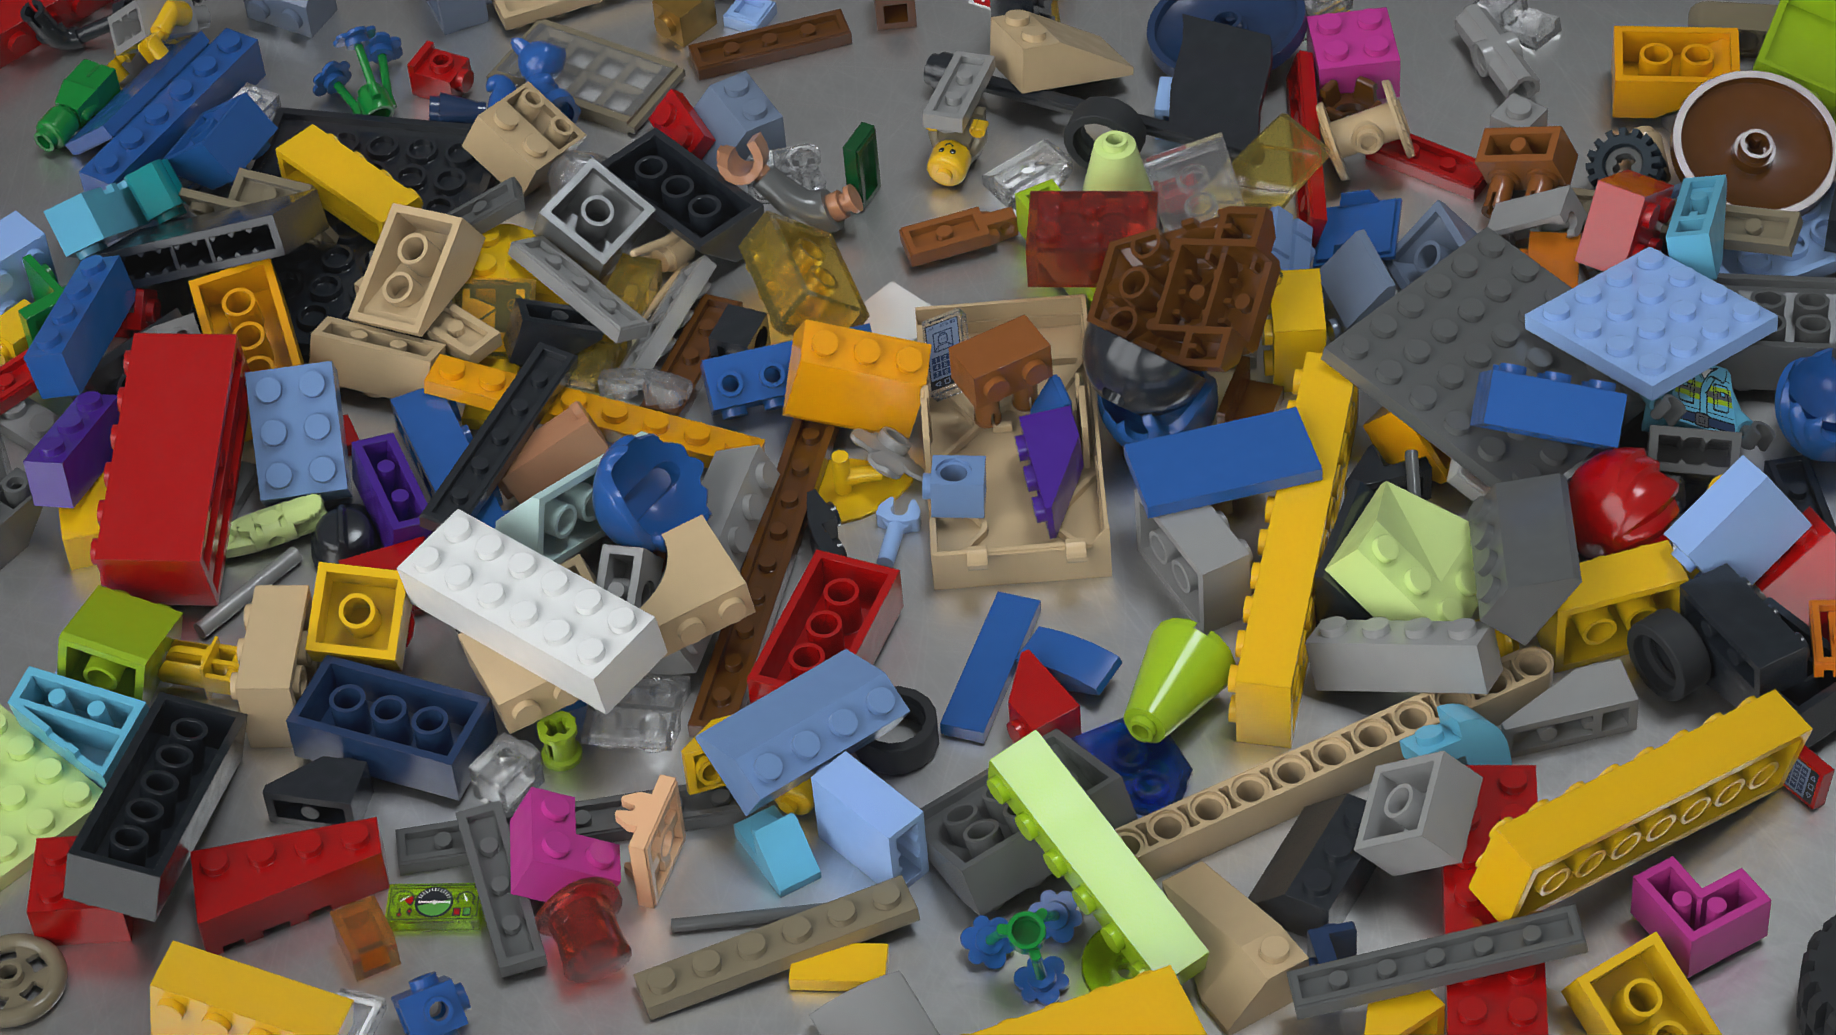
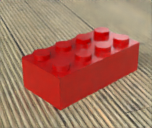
M816 549L747 677L750 704L845 649L874 665L904 607L900 570Z

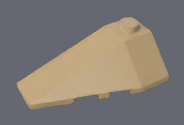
M1203 861L1162 881V888L1166 897L1209 951L1206 969L1195 975L1194 980L1201 1005L1226 1035H1233L1293 1002L1286 972L1308 967L1309 957L1278 922Z

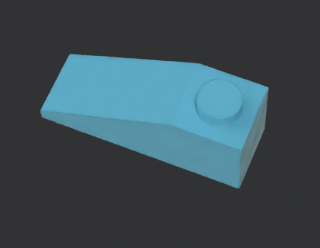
M1726 174L1684 178L1666 234L1669 257L1711 280L1717 279L1723 260L1727 195Z

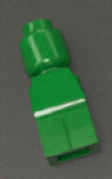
M84 59L63 80L55 100V106L50 108L38 121L36 133L34 134L36 144L48 152L65 147V144L77 134L79 128H83L121 91L116 70Z

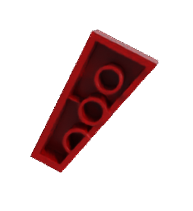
M377 817L190 851L197 923L205 951L216 955L224 953V946L244 939L245 943L248 944L263 938L264 930L287 921L290 922L291 926L309 920L308 916L313 911L329 906L334 910L390 888L386 854Z

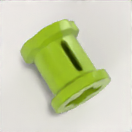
M557 711L540 719L537 723V731L540 741L544 743L541 753L544 765L550 770L557 772L575 768L583 757L582 746L575 738L578 733L575 717L569 712Z

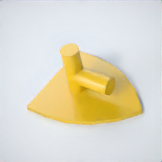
M837 450L831 455V460H829L818 493L826 503L830 501L834 504L840 515L841 524H845L875 514L878 506L889 497H893L894 501H896L914 482V478L905 473L900 479L886 477L876 471L868 460L849 458L846 451Z

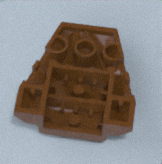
M1228 206L1218 209L1219 217L1199 222L1195 217L1181 220L1182 228L1163 233L1159 228L1111 241L1086 321L1187 370L1227 372L1240 362L1241 356L1258 350L1281 271L1279 259L1271 253L1276 239L1272 211L1268 207Z

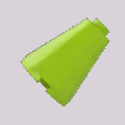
M1171 618L1162 621L1153 631L1124 713L1125 725L1135 739L1149 743L1161 742L1228 686L1231 664L1236 665L1230 648L1212 630L1206 635L1194 628L1197 624L1195 621Z

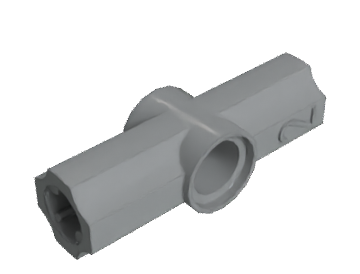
M1477 3L1464 7L1460 15L1455 17V30L1471 50L1472 62L1477 73L1481 77L1490 76L1506 99L1514 92L1531 100L1540 91V80L1524 60L1522 47L1516 34L1513 31L1504 33L1488 10L1479 7Z

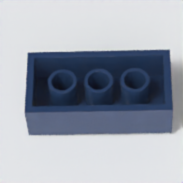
M326 655L286 719L294 754L297 757L311 761L322 756L353 758L358 761H365L368 764L371 777L460 801L498 735L490 697L331 655Z

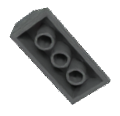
M1561 473L1496 483L1484 497L1479 496L1472 503L1468 511L1470 544L1472 546L1473 570L1475 572L1476 597L1478 599L1480 621L1525 646L1582 583L1567 477Z

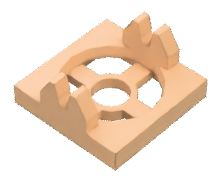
M661 774L652 794L637 792L624 795L621 798L622 807L628 810H616L615 812L616 822L626 831L634 833L628 846L631 862H625V873L635 882L638 905L649 908L657 906L686 840L678 782L676 777Z

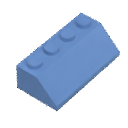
M845 649L698 734L695 739L745 816L810 779L823 764L832 762L843 752L846 751L852 754L893 730L910 710L885 672Z

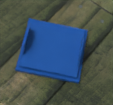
M1370 189L1341 193L1340 205L1326 208L1328 221L1315 247L1313 269L1321 268L1356 231L1362 229L1366 231L1382 261L1396 259L1402 198L1379 200Z

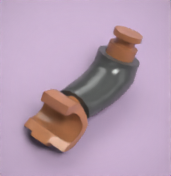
M761 132L753 135L746 144L753 155L754 161H745L738 155L736 147L727 144L725 146L720 145L717 150V167L719 173L726 181L734 185H746L755 181L753 187L785 218L804 231L812 234H831L844 228V220L851 216V211L855 214L863 211L862 199L856 188L851 184L844 186L842 192L836 190L831 193L825 188L821 190H808L787 176L775 165L769 167L767 165L769 148Z

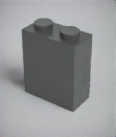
M1650 425L1646 454L1648 457L1660 462L1661 473L1675 479L1678 483L1709 485L1715 477L1724 474L1740 458L1742 432Z

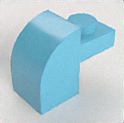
M1451 703L1437 706L1439 724L1423 726L1416 730L1415 734L1399 740L1402 755L1405 759L1445 751L1464 765H1513L1508 742L1502 731L1479 713L1462 704Z

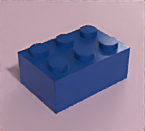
M1509 363L1493 365L1492 370L1479 373L1470 426L1600 450L1618 448L1628 394L1615 392L1616 383L1589 379V381H1581V385L1571 384L1572 375L1552 371L1537 373V377L1527 376V367Z

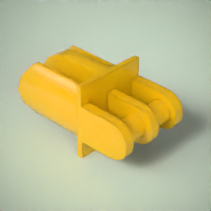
M218 636L214 637L211 645L178 639L173 640L171 648L165 657L166 660L159 669L158 677L162 682L205 689L207 699H211L213 693L231 695L232 672H238L239 669L237 646L220 644Z

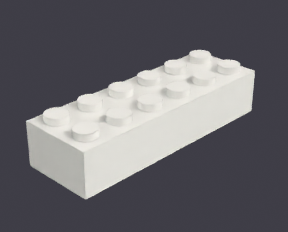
M457 509L396 568L411 604L606 715L668 653L654 616L460 509Z

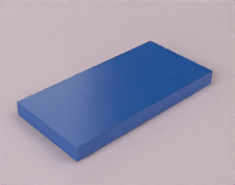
M201 30L168 47L169 51L164 57L159 60L155 59L151 64H148L65 146L73 155H79L114 138L209 45L210 40Z
M1297 407L1124 445V457L1148 519L1323 480V469Z

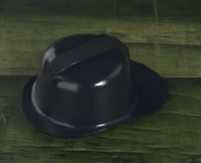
M345 503L332 506L327 509L328 513L322 516L316 525L315 531L311 533V556L316 569H318L319 562L339 564V560L382 548L381 539L365 505Z

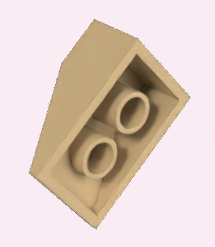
M1010 10L1005 15L991 17L990 56H995V67L1022 94L1133 75L1134 67L1098 35L1024 10Z
M393 203L348 318L354 322L422 337L471 276L485 237L462 217Z

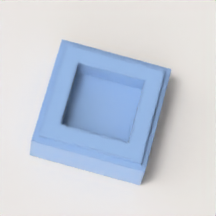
M735 0L723 15L724 27L741 32L766 27L777 14L776 2L771 0Z

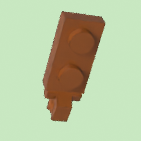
M1012 206L992 212L980 211L979 207H974L901 227L899 230L900 240L911 266L915 267L991 246L1017 236V217Z

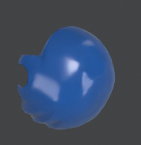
M1827 348L1814 353L1812 356L1802 357L1788 363L1779 378L1775 394L1776 419L1787 441L1803 456L1821 462H1836V360L1832 354L1833 348Z
M1191 371L1207 379L1204 386L1186 405L1164 415L1153 416L1152 414L1139 416L1102 398L1097 393L1099 413L1107 430L1123 447L1125 444L1211 426L1218 409L1219 398L1216 378L1208 374L1207 371Z
M653 433L638 437L630 434L620 438L606 450L595 472L592 506L601 529L619 546L645 548L652 553L655 551L667 553L662 537L663 533L700 515H703L706 521L712 516L711 510L707 507L708 489L701 484L704 463L697 458L689 457L682 444L663 442Z

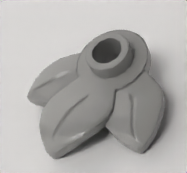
M886 426L879 433L875 432L873 434L860 428L852 431L850 434L851 440L869 453L868 462L876 471L892 479H900L905 473L918 481H923V473L925 471L910 458L908 451L912 444L902 434Z

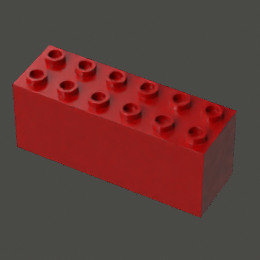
M134 333L131 350H126L124 354L126 382L125 387H120L117 394V407L120 416L118 424H113L111 428L110 440L113 456L112 461L106 462L104 467V484L107 490L105 500H99L97 507V520L100 529L98 538H93L91 542V562L93 565H97L100 571L101 585L113 590H123L131 596L156 604L217 606L219 604L249 415L245 373L250 372L237 334Z

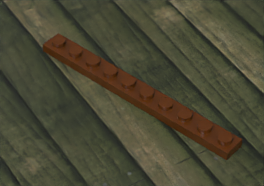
M798 418L793 420L777 466L780 476L750 544L740 572L747 583L756 612L720 630L687 725L689 737L694 738L711 720L732 715L747 705L749 699L747 677L770 636L808 524L807 492L816 489L817 492L819 491L840 429L839 426Z

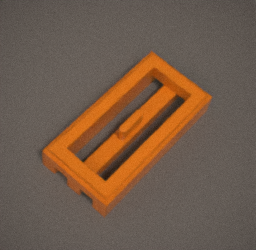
M1809 600L1808 618L1814 677H1824V670H1833V677H1836V600ZM1819 612H1827L1831 657H1824Z

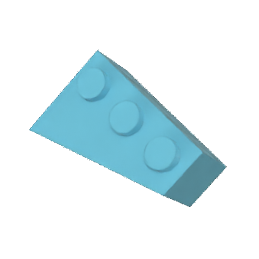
M125 180L118 184L116 182L109 184L105 190L99 187L82 192L43 211L65 256L78 258L79 261L97 254L107 248L108 243L152 222H147Z
M31 666L27 668L7 702L21 727L76 767L102 790L106 787L150 709L145 701Z

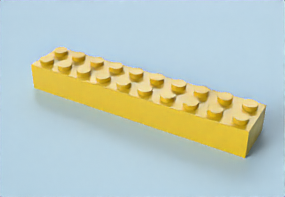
M1306 352L1303 369H1295L1293 395H1297L1296 400H1289L1287 409L1293 407L1298 409L1323 469V480L1276 490L1275 496L1267 497L1265 523H1269L1268 529H1260L1257 549L1258 556H1262L1260 562H1253L1251 570L1250 589H1255L1253 596L1246 595L1243 623L1248 624L1246 630H1238L1235 656L1239 657L1240 660L1238 665L1231 664L1228 676V692L1235 693V695H1231L1228 721L1236 723V742L1292 748L1309 664L1305 642L1316 628L1314 575L1340 512L1359 419V388L1322 361L1323 353Z

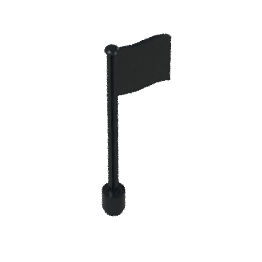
M1182 14L1183 39L1171 82L1169 121L1139 114L1146 127V135L1252 162V165L1255 167L1261 165L1266 157V147L1260 142L1261 110L1273 61V46L1270 35ZM933 53L928 58L924 68V81L927 85H931L934 91L951 61L953 53ZM996 76L991 77L984 92L1069 115H1072L1078 104L1084 101L1081 98L1050 90L1022 94L1008 79Z

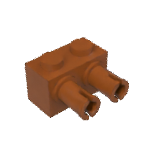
M1562 126L1484 128L1475 163L1489 185L1486 199L1481 209L1485 217L1490 219L1495 204L1511 200L1514 191L1526 190L1525 196L1556 189L1557 186L1571 185L1578 153Z
M1025 314L949 347L951 378L974 406L975 424L984 429L993 428L992 414L995 425L1000 424L1002 421L1000 400L1012 395V405L1016 410L1021 412L1030 411L1029 398L1031 397L1033 405L1038 397L1037 384L1053 376L1051 345Z

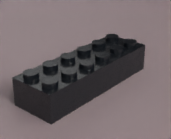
M159 692L67 853L63 898L155 922L191 855L190 851L194 850L243 757L248 714Z

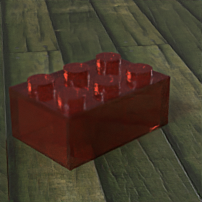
M1030 191L1025 250L1028 287L1096 288L1111 241L1155 228L1160 229L1158 191Z

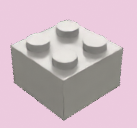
M1445 751L1376 766L1354 851L1392 876L1462 863L1483 777Z

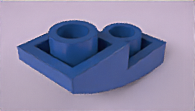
M1040 626L1016 657L1018 663L1021 653L1029 649L1054 677L1058 678L1066 690L1098 696L1123 663L1119 656L1092 642L1065 632Z

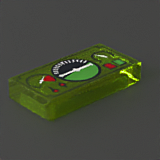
M475 883L390 884L385 915L387 932L481 930L483 910Z

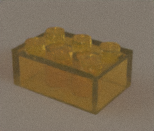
M766 210L738 246L746 262V269L751 274L757 287L758 296L763 301L769 314L770 323L778 333L787 337L793 336L794 332L806 319L850 328L863 325L870 317L832 233Z

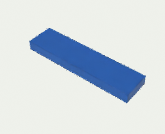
M997 592L940 722L941 734L985 743L1017 669L1016 657L1029 641L1041 613V600Z

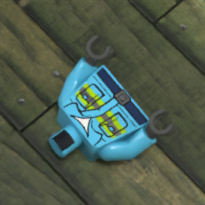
M1716 365L1653 401L1640 395L1646 404L1642 431L1648 433L1650 425L1742 432L1741 447L1743 449L1752 450L1757 446L1760 451L1764 452L1768 449L1776 435L1769 425L1761 421L1753 422L1742 412L1732 390L1731 374L1726 368Z

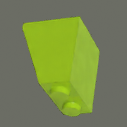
M98 585L58 638L57 675L142 700L149 705L161 681L158 677L159 669L166 660L165 657L171 648V644L174 639L181 640L183 612L174 610L165 604H156L131 596L123 590H113Z

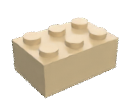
M255 585L252 604L245 605L244 626L246 634L245 638L238 639L237 660L239 669L238 672H232L230 694L232 700H238V712L248 714L246 733L250 748H293L286 719L320 665V662L313 661L305 651L313 602L309 585Z

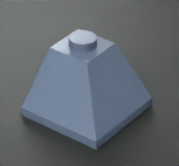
M1437 200L1397 243L1396 259L1383 260V262L1402 290L1478 233L1444 202Z

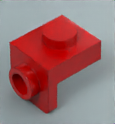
M136 289L134 313L126 315L114 337L130 338L132 337V330L141 331L161 317L162 306L160 299L157 298V290Z

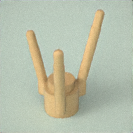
M673 232L663 238L632 249L630 251L631 257L644 256L613 271L600 281L603 285H607L651 262L662 272H674L642 312L641 316L646 320L655 312L681 269L688 266V262L695 257L694 247Z

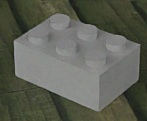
M1135 488L1137 550L1189 617L1197 622L1196 626L1200 631L1207 635L1211 630L1216 631L1242 619L1246 595L1251 596L1254 593V589H1250V564L1253 563L1254 558L1248 543L1244 539H1238L1231 531L1228 520L1223 512L1220 510L1215 511L1211 505L1148 519L1137 488Z

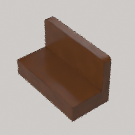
M1241 356L1240 362L1235 368L1216 415L1217 424L1279 411L1284 400V386L1251 380L1250 357Z

